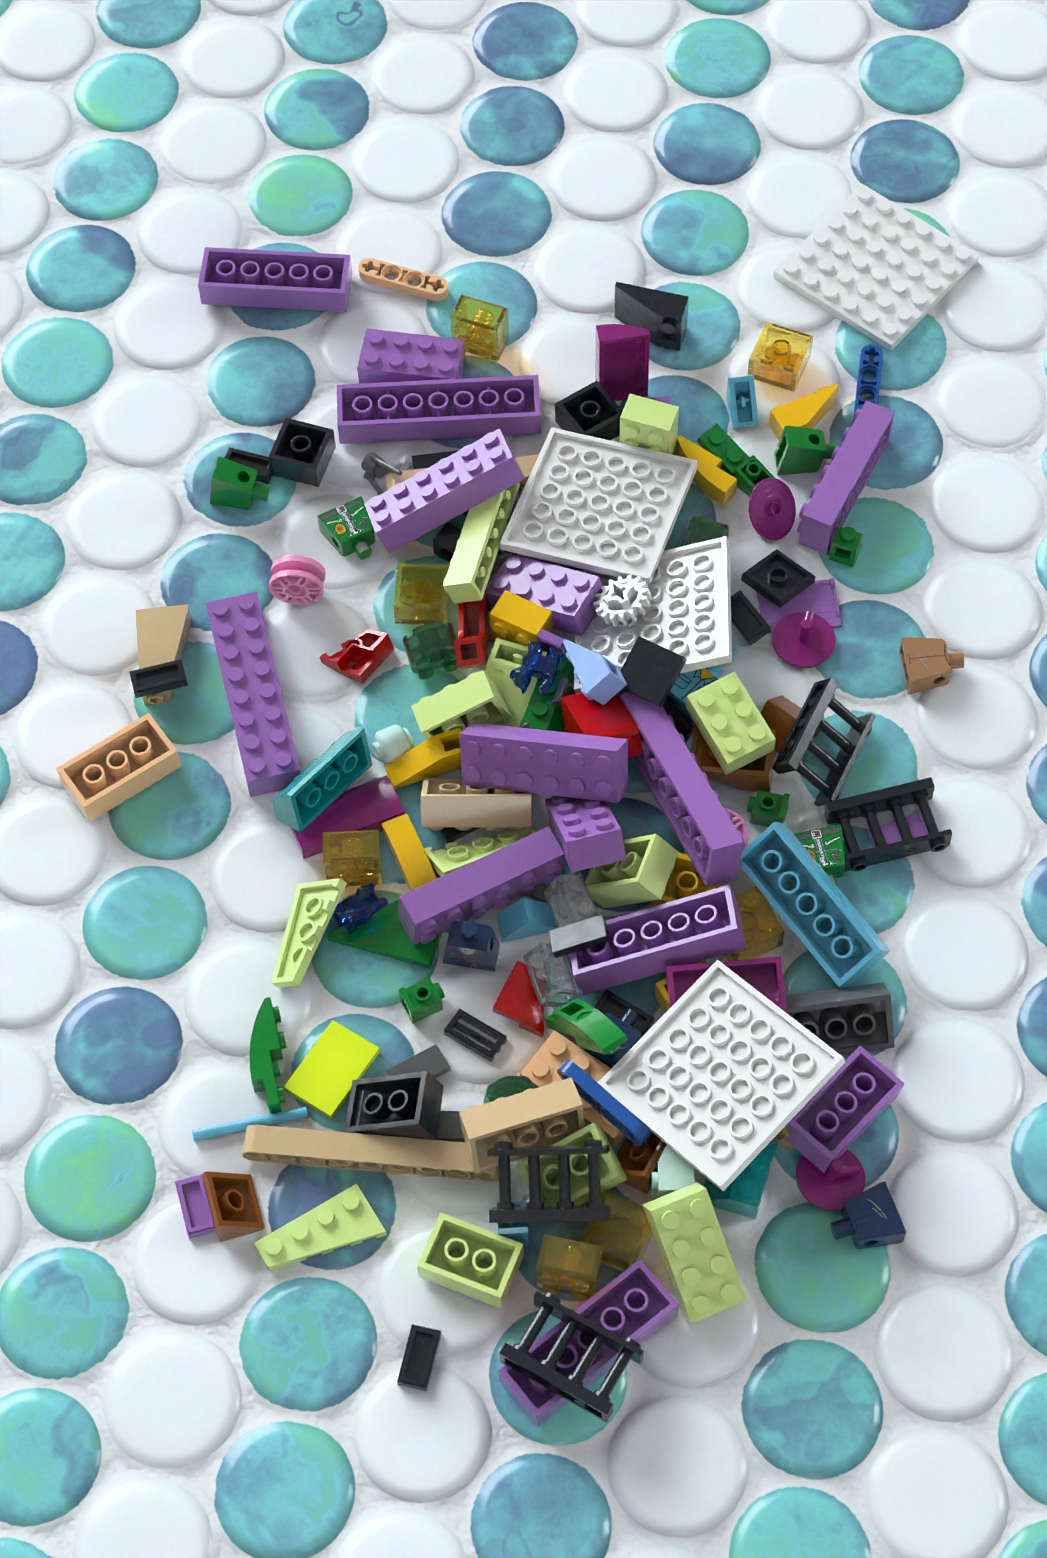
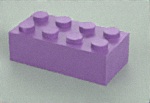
M366 328L357 366L359 384L461 379L466 359L465 341L462 339Z
M510 553L485 591V594L493 610L504 591L507 590L551 610L553 629L583 636L596 615V608L593 602L597 601L595 594L602 593L600 588L602 583L600 578L595 575Z
M554 795L551 798L545 799L550 829L565 853L564 858L571 872L626 860L621 828L605 801Z
M859 1046L845 1060L843 1066L782 1129L780 1135L819 1170L825 1173L832 1161L839 1159L897 1098L905 1083L862 1046Z

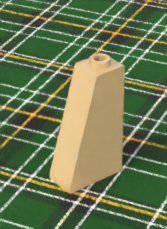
M188 604L135 610L139 669L182 659L192 623ZM174 689L143 696L144 704L152 705L170 702Z

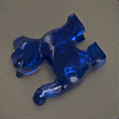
M529 641L528 653L525 655L522 665L510 672V679L513 680L516 687L521 689L522 694L527 691L532 677L543 681L539 688L540 695L543 697L548 695V689L552 686L558 675V665L562 656L560 649L550 647L549 655L542 656L540 651L541 645Z
M374 883L358 887L355 895L349 896L337 904L333 917L340 927L343 926L344 931L348 935H351L357 928L368 924L374 914L388 905V900L385 897L379 898L376 895Z

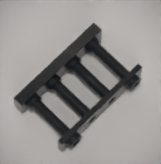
M832 678L814 683L772 766V769L779 775L796 771L817 788L819 793L814 802L817 807L826 805L827 802L835 801L839 798L843 783L865 738L870 734L876 717L873 713L856 717L834 698V693L838 683ZM827 707L851 726L846 738L824 720V713ZM817 728L840 747L836 759L813 741V735ZM806 749L830 769L825 781L803 763L802 757Z
M931 777L826 803L824 816L827 825L833 823L841 825L842 834L849 854L844 855V872L850 870L857 872L864 870L867 866L928 851L939 852L950 846L952 831L948 829L939 832L928 802L932 799L935 788ZM918 805L928 831L927 835L912 837L902 809L903 806ZM886 810L892 811L902 841L886 844L876 813ZM861 816L866 819L875 844L874 848L862 851L858 847L849 821Z
M585 1140L584 1146L513 1147V1142H496L494 1148L487 1150V1156H498L499 1202L497 1207L489 1210V1223L609 1221L612 1218V1206L604 1205V1200H601L599 1155L607 1154L610 1151L609 1145H602V1140ZM572 1154L588 1155L589 1201H586V1206H574V1201H571L570 1155ZM528 1155L529 1202H526V1207H515V1202H511L510 1156ZM540 1155H558L559 1201L556 1202V1206H544V1202L541 1201Z
M536 1291L534 1294V1305L539 1308L538 1312L518 1345L514 1344L512 1347L507 1343L504 1344L499 1352L500 1362L607 1423L613 1413V1403L610 1402L611 1399L609 1397L630 1359L638 1364L642 1363L644 1350L640 1349L641 1345L629 1337L622 1339L560 1304L561 1301L553 1294L548 1292L542 1294ZM551 1314L566 1324L545 1360L541 1359L539 1362L529 1356V1349ZM579 1330L593 1339L572 1375L568 1374L565 1377L556 1371L557 1368L555 1366L575 1331ZM604 1344L617 1351L619 1355L599 1390L592 1392L583 1387L584 1383L582 1381Z

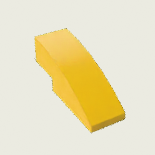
M680 435L677 438V455L698 460V468L693 481L711 499L725 507L736 494L737 479L721 470L722 459Z
M406 813L382 823L384 837L395 856L396 864L409 890L412 891L437 879L408 814Z

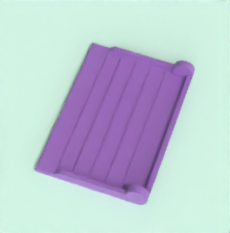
M834 578L816 580L815 583L781 608L756 591L760 615L771 627V632L769 633H773L777 623L785 616L805 611H811L824 618L832 628L842 626Z

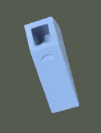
M567 639L563 641L567 650L566 657L575 668L573 671L574 675L583 686L581 691L589 700L595 699L604 705L627 685L617 665L585 647Z

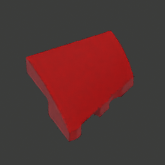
M367 629L358 634L354 639L342 643V650L331 656L324 653L319 658L323 664L337 673L354 681L364 683L395 649L387 633Z
M517 960L493 1006V1012L518 1022L519 1028L543 1037V977L528 965Z

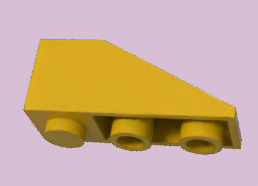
M838 383L829 387H822L812 394L800 396L795 401L785 405H778L773 410H770L769 426L777 439L780 440L785 426L814 429L836 403L839 390Z
M457 728L434 735L402 754L393 762L384 765L393 788L396 789L422 781L424 778H432L461 769V729Z

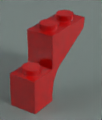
M485 592L482 600L458 603V639L454 640L457 667L461 669L487 665L488 652L486 643L492 641Z

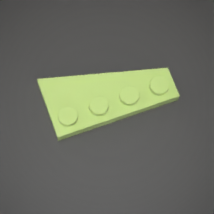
M355 1184L258 1240L254 1245L268 1270L271 1271L304 1261L310 1256L334 1252L333 1249L346 1245L353 1246L363 1243V1240L369 1238L383 1237L387 1233L359 1186Z

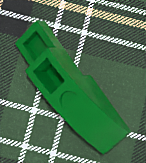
M717 423L698 437L697 443L703 449L722 459L721 470L737 479L736 487L749 497L754 487L760 481L775 478L754 455L749 457Z
M267 997L264 999L254 1022L249 1058L254 1092L265 1090L270 1114L282 1112L281 1104L286 1103L283 1086L277 1087L275 1078L281 1076L278 1060L283 1059L281 1049H285L287 1046L284 1032H278L276 1024L282 1022L279 1007H273L271 997Z
M578 999L570 1001L552 1012L553 1014L544 1018L549 1029L574 1036L579 1047L604 1055L616 1052L620 1049L619 1045L628 1040L622 1030L608 1017L593 1006Z

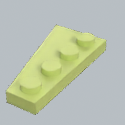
M533 825L532 827H526L524 830L508 829L497 832V837L494 838L481 835L472 837L473 841L471 843L457 846L456 841L445 843V849L433 851L432 847H427L424 850L432 868L442 877L538 830Z
M341 878L298 884L271 982L277 988L300 986L347 884Z

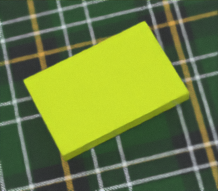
M332 1020L285 1084L284 1091L332 1120L350 1095L352 1080H358L363 1077L380 1053V1048Z

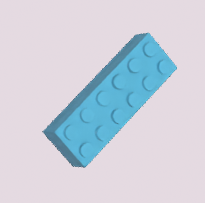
M773 822L742 851L740 867L838 987L844 988L853 985L890 952L889 948L786 824Z

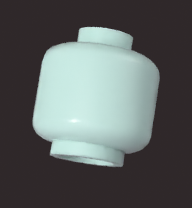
M395 724L376 732L374 736L375 743H372L371 747L377 759L381 758L385 763H391L402 754L411 750L414 744L407 728H402Z

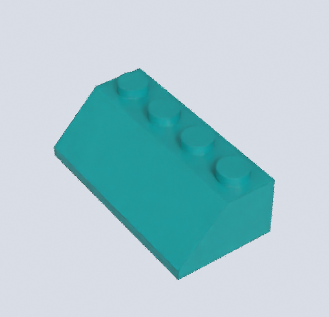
M357 727L333 742L320 757L316 758L307 769L296 776L283 791L275 796L271 802L277 820L300 833L373 765L363 727Z
M781 1131L724 1191L720 1190L706 1178L704 1187L707 1189L713 1207L756 1219Z

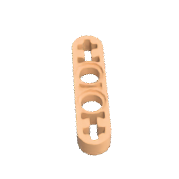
M373 258L363 259L358 265L360 279L369 284L437 302L446 299L449 293L448 282L436 275ZM394 273L398 275V278L389 280L386 276ZM411 280H419L421 282L418 286L408 284Z

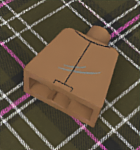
M901 638L899 655L908 694L947 685L950 681L951 669L964 668L963 653H948L946 642L943 639Z

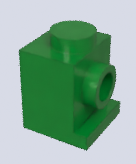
M838 526L831 542L829 560L854 567L862 547L863 534L856 532L852 527L842 528ZM841 548L844 550L851 551V554L849 556L838 552V549Z
M757 790L756 797L750 796L747 806V812L751 813L750 823L769 827L773 822L784 823L790 794L784 793L783 796Z
M430 977L406 989L404 987L399 989L400 1002L412 1024L443 1010L442 999L445 998L444 992L438 982L432 983Z

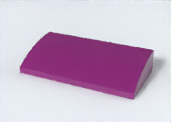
M622 324L596 325L595 381L601 384L614 401L627 400L629 394L648 397L649 330Z
M384 776L345 790L303 831L299 833L292 828L291 830L303 859L381 832L383 831L382 823L404 815L405 811L389 778Z
M781 956L721 962L784 1012L788 1013ZM715 962L666 966L665 975L669 1008Z

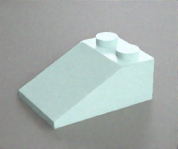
M666 1145L658 1161L657 1172H652L651 1200L658 1199L694 1184V1167L668 1145Z

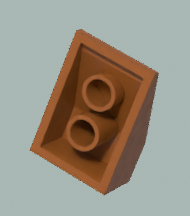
M694 724L690 753L695 755L697 765L702 772L706 773L708 779L743 791L757 792V790L770 792L772 766L775 762L777 748L776 741L774 751L726 775L698 727ZM770 729L776 738V730Z

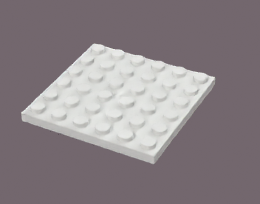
M861 184L774 270L773 277L884 348L892 351L978 262L979 255L869 187Z
M551 427L501 538L500 550L613 577L621 575L623 579L632 574L634 579L639 576L642 581L650 585L698 468V460Z
M724 536L663 551L652 581L648 585L652 599L649 600L651 606L643 608L646 613L645 615L638 614L636 622L630 619L626 626H624L623 622H619L617 627H614L612 622L606 625L603 619L600 620L596 613L583 636L575 635L576 644L602 655L617 665L620 670L639 636L685 657L687 661L680 673L732 662L730 547L727 537ZM588 570L579 571L598 576L602 586H609L608 580L610 579L614 582L618 581V577ZM574 675V691L576 694L581 693L583 686Z
M717 960L615 1064L598 1084L639 1118L650 1131L720 1190L724 1191L843 1066L845 1060L843 1056Z

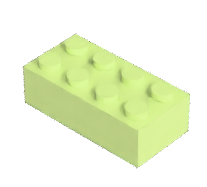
M696 1182L643 1204L680 1310L688 1321L694 1323L747 1300L709 1194L704 1186Z

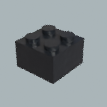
M598 381L555 403V422L562 430L605 440H612L620 435L622 409Z
M285 418L268 456L271 475L319 487L336 448L334 430Z

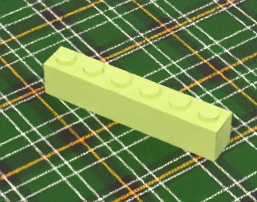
M519 482L469 509L453 558L450 561L449 570L443 582L445 592L448 593L454 603L482 600L500 547L501 538L507 526V520L510 517L520 486Z

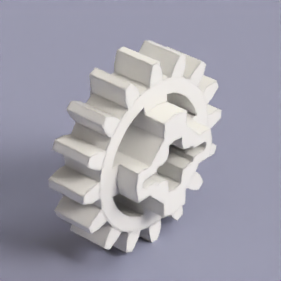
M629 574L626 579H623L620 575L618 576V581L615 582L611 579L608 580L609 586H601L602 593L595 594L597 601L593 602V605L596 608L595 611L599 619H603L606 625L612 622L614 627H617L619 622H623L624 626H626L630 619L636 622L638 614H646L643 608L651 606L649 600L652 599V595L647 583L642 581L639 576L634 579L632 574Z

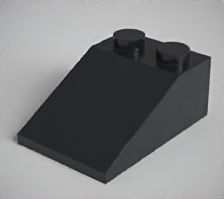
M616 282L614 317L626 325L649 330L650 342L654 345L680 351L687 330L689 296Z
M428 1071L352 1080L344 1132L428 1140L436 1139L444 1086Z

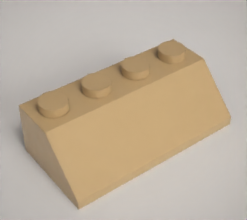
M424 778L421 791V827H428L430 830H442L444 827H455L457 830H469L472 827H483L485 830H497L499 827L524 830L526 827H532V793L462 785V778Z
M572 1077L459 1111L461 1128L474 1173L498 1166V1156H487V1150L494 1148L496 1142H513V1147L551 1146L585 1127L583 1104ZM528 1155L510 1156V1162L526 1158Z

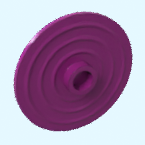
M768 478L760 481L754 487L749 499L748 509L753 528L761 537L767 540L782 539L790 532L795 521L796 505L791 490L783 481L776 478Z
M811 611L797 612L785 616L777 623L772 635V644L777 655L786 663L800 668L815 667L824 663L832 655L836 643L835 633L831 625L824 618Z
M848 1149L839 1159L832 1161L825 1173L819 1170L804 1155H802L796 1167V1182L800 1192L807 1201L823 1210H842L845 1201L862 1193L865 1188L866 1177L864 1168L859 1159Z

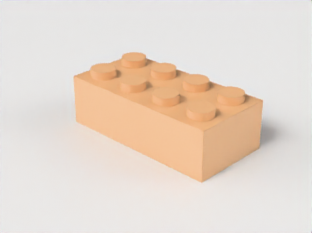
M150 713L57 767L56 770L61 784L90 823L182 766L178 751Z
M554 1030L521 1071L520 1084L523 1089L527 1090L562 1080L557 1070L567 1060L577 1064L597 1083L611 1068ZM580 1097L583 1104L585 1127L591 1123L601 1126L613 1150H615L625 1135Z

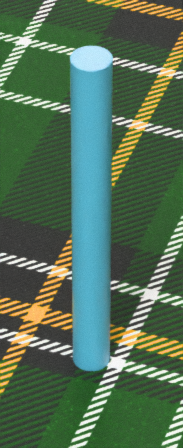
M302 1107L192 1130L193 1139L195 1142L246 1131L249 1125L272 1126L308 1118L307 1108Z

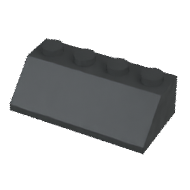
M884 982L786 995L787 1014L840 1055L853 1053L859 1046H862L866 1051L895 1048L891 994Z

